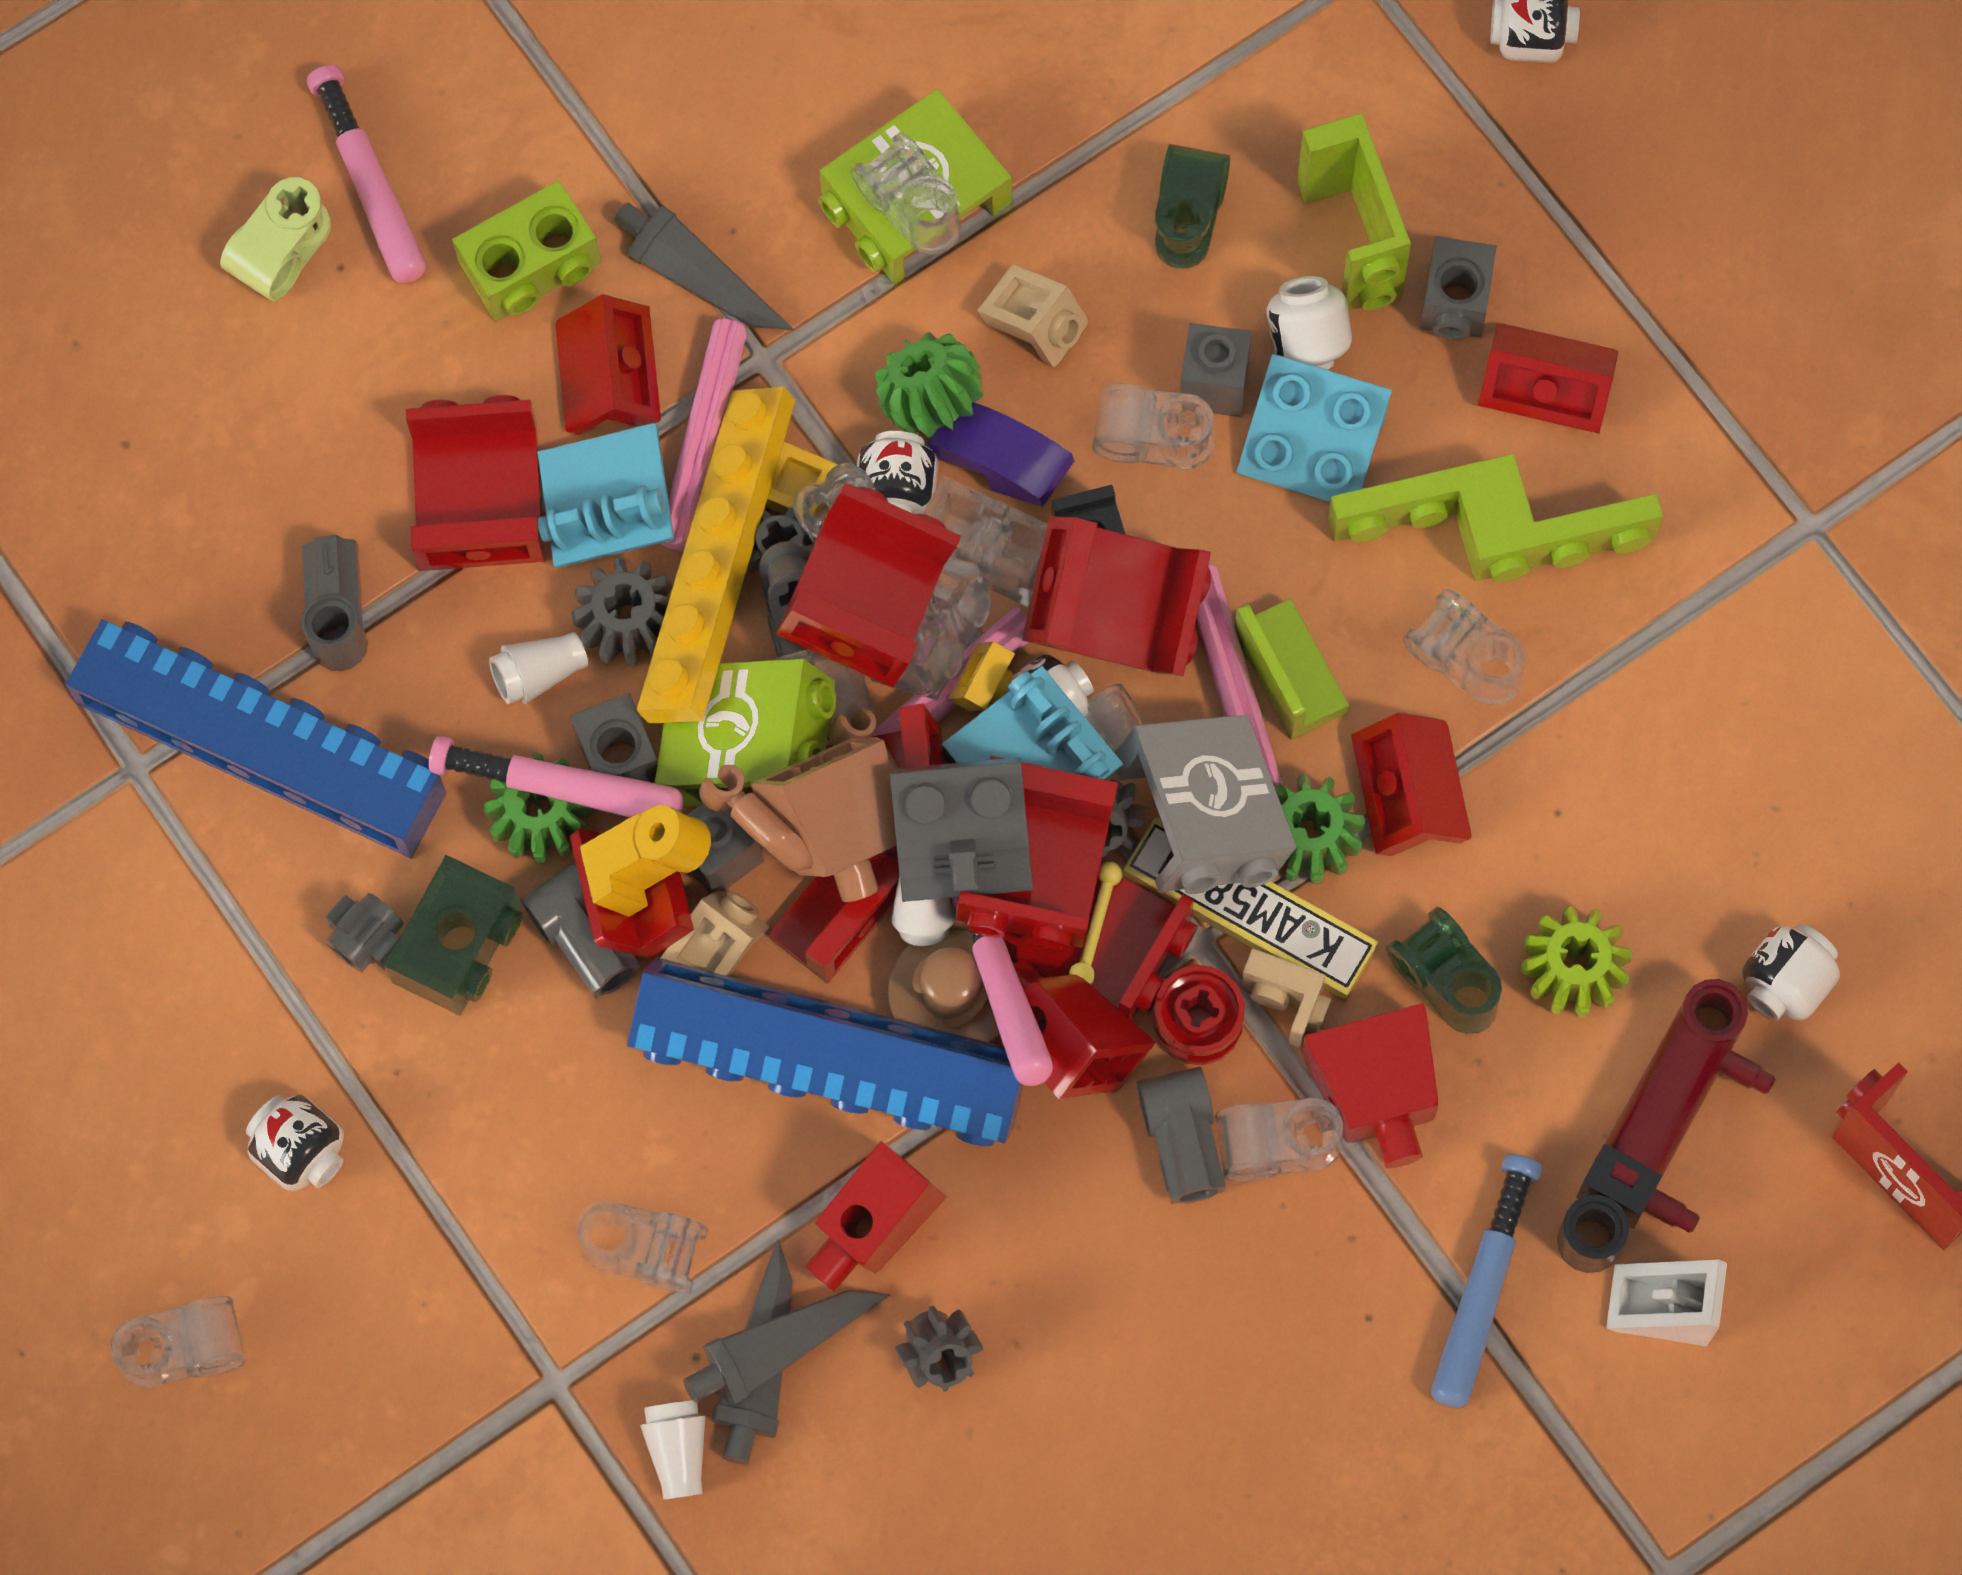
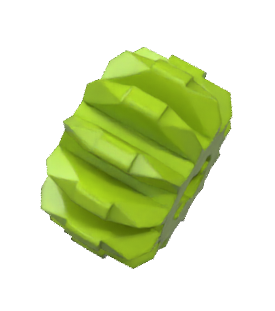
M1573 906L1565 907L1562 914V925L1553 917L1545 915L1538 924L1541 935L1529 934L1525 939L1523 948L1531 957L1523 960L1521 974L1527 977L1538 978L1530 991L1533 999L1543 998L1550 992L1555 995L1551 1006V1011L1554 1014H1561L1566 1002L1573 1001L1577 1015L1581 1018L1587 1017L1591 1009V999L1599 1006L1607 1009L1612 1006L1615 999L1612 989H1625L1630 976L1620 967L1630 963L1632 951L1624 946H1614L1622 934L1620 925L1609 926L1603 931L1598 928L1601 920V912L1598 909L1592 910L1589 913L1586 922H1579L1575 908ZM1567 954L1574 960L1585 956L1589 960L1586 969L1579 964L1568 968L1564 964Z

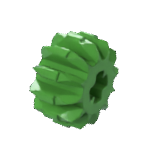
M927 332L919 342L913 344L905 339V348L899 353L885 354L887 366L880 368L875 373L878 383L876 393L880 398L878 403L885 416L891 418L893 424L897 425L904 432L916 434L921 430L928 438L933 436L936 430L943 426L953 430V421L958 417L973 415L971 403L978 401L984 396L981 388L982 377L978 371L980 366L971 351L968 352L965 345L958 342L951 333L942 335L937 339L932 333Z
M537 752L533 754L532 759L544 761L542 754ZM562 757L554 762V764L569 766L568 761ZM496 779L491 780L489 786L491 792L497 798L484 803L486 817L495 821L490 828L493 840L495 842L509 840V854L516 859L522 856L531 846L534 860L540 864L546 861V848L555 846L561 856L567 857L571 850L566 836H570L580 828L588 830L587 825L581 818L588 817L594 813V808L508 788L505 782H500ZM540 800L549 801L551 809L548 813L543 815L541 809H538V817L529 816L527 807L531 803L535 802L539 808Z
M1304 773L1298 776L1296 793L1282 783L1275 786L1297 847L1287 859L1288 865L1285 877L1290 882L1298 878L1301 868L1309 869L1310 879L1315 885L1323 881L1324 865L1333 873L1342 875L1346 872L1348 865L1344 855L1358 856L1361 852L1362 841L1354 834L1364 829V816L1350 812L1355 803V796L1352 792L1342 793L1335 798L1332 797L1335 781L1331 777H1326L1322 781L1320 790L1311 789V781ZM1312 821L1314 829L1320 831L1319 837L1308 838L1306 829L1300 827L1301 822Z

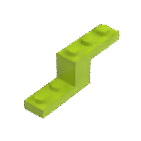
M1514 453L1331 496L1328 522L1333 540L1339 541L1351 538V541L1356 543L1375 540L1386 534L1388 529L1412 524L1414 528L1435 526L1445 521L1449 514L1455 513L1474 580L1479 581L1492 578L1497 583L1519 579L1525 576L1530 568L1553 563L1555 568L1576 566L1588 560L1590 554L1614 549L1617 554H1627L1641 550L1648 546L1652 539H1656L1663 519L1657 494H1651L1534 522Z

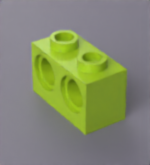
M560 180L452 239L460 267L495 322L507 315L518 316L526 313L537 305L541 296L561 285L573 286L580 283L593 272L595 266L602 263L594 233ZM556 234L571 237L567 244L558 248H550L543 245L547 238ZM501 264H512L518 267L513 274L504 278L489 275L496 266Z

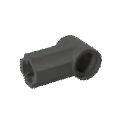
M337 535L315 537L312 542L302 545L305 611L302 615L301 625L311 651L319 664L332 671H344L360 663L367 653L368 640L362 620L358 544L355 540L344 539ZM332 627H348L345 634L338 639H321L324 633Z
M571 864L520 899L540 933L551 946L557 944L595 999L601 995L614 992L627 983L630 977L640 969L635 955L600 947L595 944L576 864Z
M1196 1067L1137 1081L1144 1122L1149 1137H1155L1160 1157V1166L1171 1204L1198 1202L1225 1192L1226 1185L1210 1125L1214 1123L1213 1109L1202 1068Z

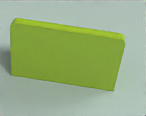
M1291 598L1254 615L1249 604L1236 609L1235 628L1241 648L1291 740L1348 713L1349 704Z

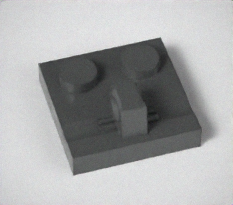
M1021 757L890 769L902 902L959 897L960 891L986 895L1033 890Z

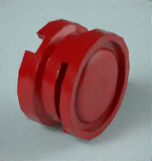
M1192 965L1175 971L1163 981L1155 999L1153 1027L1159 1044L1171 1057L1185 1064L1207 1065L1223 1059L1235 1048L1242 1034L1245 1002L1240 988L1227 973L1212 966Z

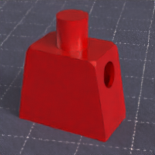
M1020 960L1013 966L1040 1028L1053 1064L1051 1076L1044 1083L1059 1099L1119 1091L1156 1042L1084 978L1076 974L1042 977L1026 960Z
M1424 1003L1305 1035L1302 1047L1304 1061L1347 1143H1355L1376 1137L1386 1168L1402 1167L1420 1160L1423 1154L1414 1126L1434 1120L1438 1109V1094L1427 1012Z
M880 1141L817 1218L815 1225L828 1235L829 1238L806 1263L805 1267L833 1292L858 1264L876 1274L940 1206L947 1196L897 1152ZM872 1216L873 1225L871 1231L865 1237L857 1238L856 1227L859 1221L864 1217Z

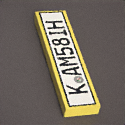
M1154 818L1123 869V876L1174 905L1178 903L1182 894L1194 900L1193 916L1250 948L1326 975L1323 989L1344 1001L1347 1000L1375 953L1379 943L1377 940L1271 881L1251 888L1244 887L1241 883L1217 885L1215 888L1199 894H1188L1184 889L1158 892L1155 880L1174 854L1162 820Z

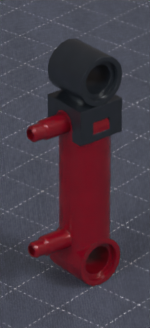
M1708 979L1694 985L1686 994L1664 1038L1586 1175L1576 1196L1579 1200L1575 1201L1567 1210L1557 1235L1558 1250L1563 1260L1573 1269L1585 1273H1595L1611 1267L1626 1243L1629 1227L1635 1228L1643 1212L1671 1227H1679L1688 1233L1693 1232L1698 1224L1700 1217L1697 1213L1687 1209L1684 1203L1656 1189L1719 1073L1748 1089L1753 1088L1763 1094L1769 1093L1776 1080L1773 1075L1762 1070L1760 1065L1732 1051L1748 1017L1747 1001L1742 992L1732 983L1721 979ZM1702 1007L1718 1009L1725 1016L1727 1027L1714 1031L1707 1029L1699 1023L1695 1011ZM1584 1221L1598 1222L1606 1228L1610 1242L1603 1247L1594 1248L1587 1246L1579 1239L1576 1226Z

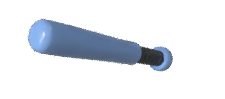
M1507 1154L1503 1160L1501 1169L1506 1174V1178L1503 1183L1504 1187L1500 1192L1501 1196L1497 1201V1208L1494 1211L1491 1228L1483 1232L1470 1276L1432 1383V1398L1437 1403L1450 1408H1463L1470 1400L1504 1279L1515 1248L1516 1240L1513 1237L1518 1224V1218L1521 1215V1208L1525 1202L1524 1198H1526L1528 1193L1527 1188L1531 1182L1538 1181L1542 1171V1166L1539 1162L1523 1155Z

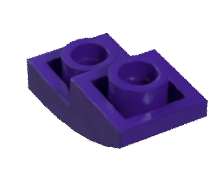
M975 402L971 403L973 415L958 417L953 421V430L947 426L938 428L929 440L928 445L938 460L984 474L992 491L1041 507L1045 505L1075 462L1072 453L1053 440L1009 416Z

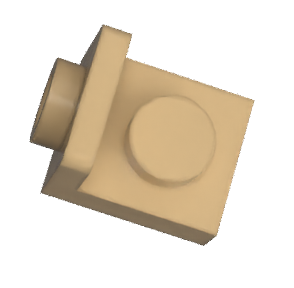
M1012 264L977 310L986 325L1032 344L1042 361L1053 367L1057 366L1068 350L1076 344L1081 333L1088 325V318L1066 285L1015 264Z
M716 890L701 899L691 913L694 930L669 946L660 959L730 976L751 945L761 939L769 927L757 917L759 911L748 899L736 892L728 891L725 893L722 890Z
M1252 948L1243 971L1241 988L1252 991L1250 998L1265 1007L1285 1011L1288 1005L1299 1009L1291 1028L1289 1044L1301 1048L1307 1031L1311 1033L1321 1031L1332 998L1321 995L1326 975Z

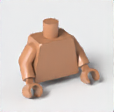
M858 709L851 718L852 727L847 722L846 716L838 714L828 730L829 739L833 744L832 747L750 783L753 793L745 794L742 791L744 776L735 765H724L718 773L719 779L730 791L719 790L708 778H704L699 790L701 801L709 809L726 811L732 808L731 818L788 869L796 871L799 875L819 877L834 875L843 902L857 901L871 896L879 890L869 858L897 845L890 769L900 767L886 748L884 740L878 737H871V733L876 728V718L867 709Z

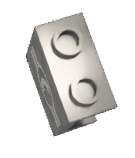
M1248 714L1136 725L1115 754L1123 763L1116 770L1119 780L1147 778L1174 854L1155 880L1158 892L1184 889L1188 894H1199L1209 891L1217 885L1241 883L1242 886L1248 888L1258 887L1275 879L1279 869L1297 848Z

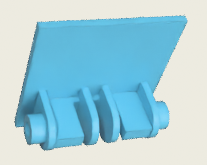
M1272 353L1236 473L1330 502L1331 496L1362 489L1379 431L1382 430L1389 408L1387 405L1392 389Z
M656 423L537 452L546 516L538 518V529L544 542L550 541L555 568L675 540Z
M1043 666L1032 674L1025 671L1009 684L1008 688L1010 691L942 743L944 749L956 763L989 760L990 755L1000 758L1021 757V762L1103 780L1123 765L1122 761Z

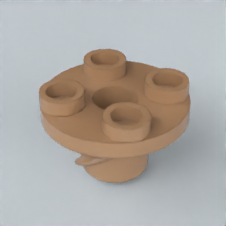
M950 929L949 935L943 941L929 946L910 944L900 954L892 968L888 983V1001L892 1018L992 1044L1000 1037L988 995L972 952L974 942L969 931Z

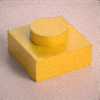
M784 442L765 507L784 515L790 507L794 508L796 520L805 524H815L840 476L839 465Z
M994 641L978 643L948 700L968 711L986 710L989 703L994 704L1006 693L1013 677V672L1007 668L1015 653Z

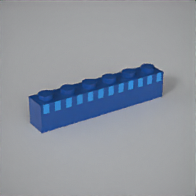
M101 619L65 683L77 705L412 859L447 794L440 775L429 771V759L410 750H404L401 756L380 747L381 740L359 726L348 724L345 730L325 722L323 721L325 715L319 709L302 700L292 698L289 704L268 695L269 689L264 684L248 675L235 673L232 679L212 670L214 665L210 660L191 649L180 647L177 653L156 644L158 639L155 635L137 624L126 621L122 627H118Z
M655 958L643 971L627 1043L629 1047L644 1050L643 1056L646 1059L659 1064L679 1065L682 1060L706 1066L705 1071L707 1074L721 1080L741 1081L744 1076L768 1082V1088L771 1091L783 1096L804 1097L806 1092L830 1098V1104L833 1107L845 1112L863 1114L867 1113L869 1109L894 1115L893 1120L904 1127L928 1130L932 1125L947 1128L957 1131L956 1137L960 1140L978 1146H992L995 1141L1006 1143L1015 1124L1023 1084L1018 1082L1013 1074L1003 1046L660 958Z

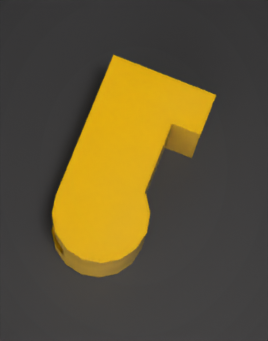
M657 805L632 816L581 845V854L593 903L628 917L647 907L648 903L645 895L647 888L676 871L688 873L696 870L703 864L711 846V833L707 824L696 817L687 816L670 806Z

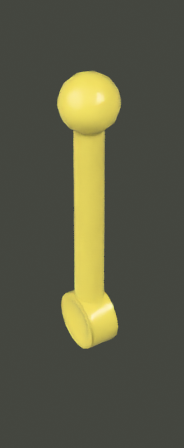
M1107 861L1100 866L1098 878L1101 885L1079 963L1074 964L1069 971V975L1076 974L1084 978L1091 985L1095 977L1091 965L1112 889L1123 877L1122 868L1113 861Z

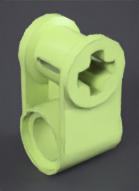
M289 177L275 184L248 221L232 235L226 244L220 260L221 268L272 302L284 297L298 279L301 270L321 244L327 240L331 232V219L327 209L322 205L317 188L310 181L301 177ZM282 198H283V200H284V202H285V205H284V206H283L282 203H281V199H282ZM314 224L317 226L316 230L313 228Z

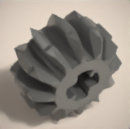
M618 557L613 565L615 573L608 576L602 569L594 566L590 572L594 586H577L575 596L577 602L582 606L574 609L571 615L574 626L584 629L580 635V640L585 649L588 650L600 646L599 654L601 660L607 665L615 659L619 652H624L627 665L634 667L638 661L636 651L644 649L648 655L653 656L670 599L668 594L672 588L670 580L665 575L651 578V566L645 560L639 563L631 573L627 571L625 560ZM626 605L633 606L631 618H618L621 613L620 607Z

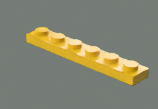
M784 386L733 390L730 393L637 707L638 713L648 723L703 721L755 543L756 533L760 526L796 401Z

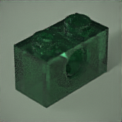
M445 855L384 966L392 983L461 1016L469 1000L476 1003L484 994L493 971L488 964L499 944L507 947L520 927L523 913L518 910L521 905L514 887ZM467 927L475 931L471 943L462 949L452 950L442 945L446 934L454 928Z

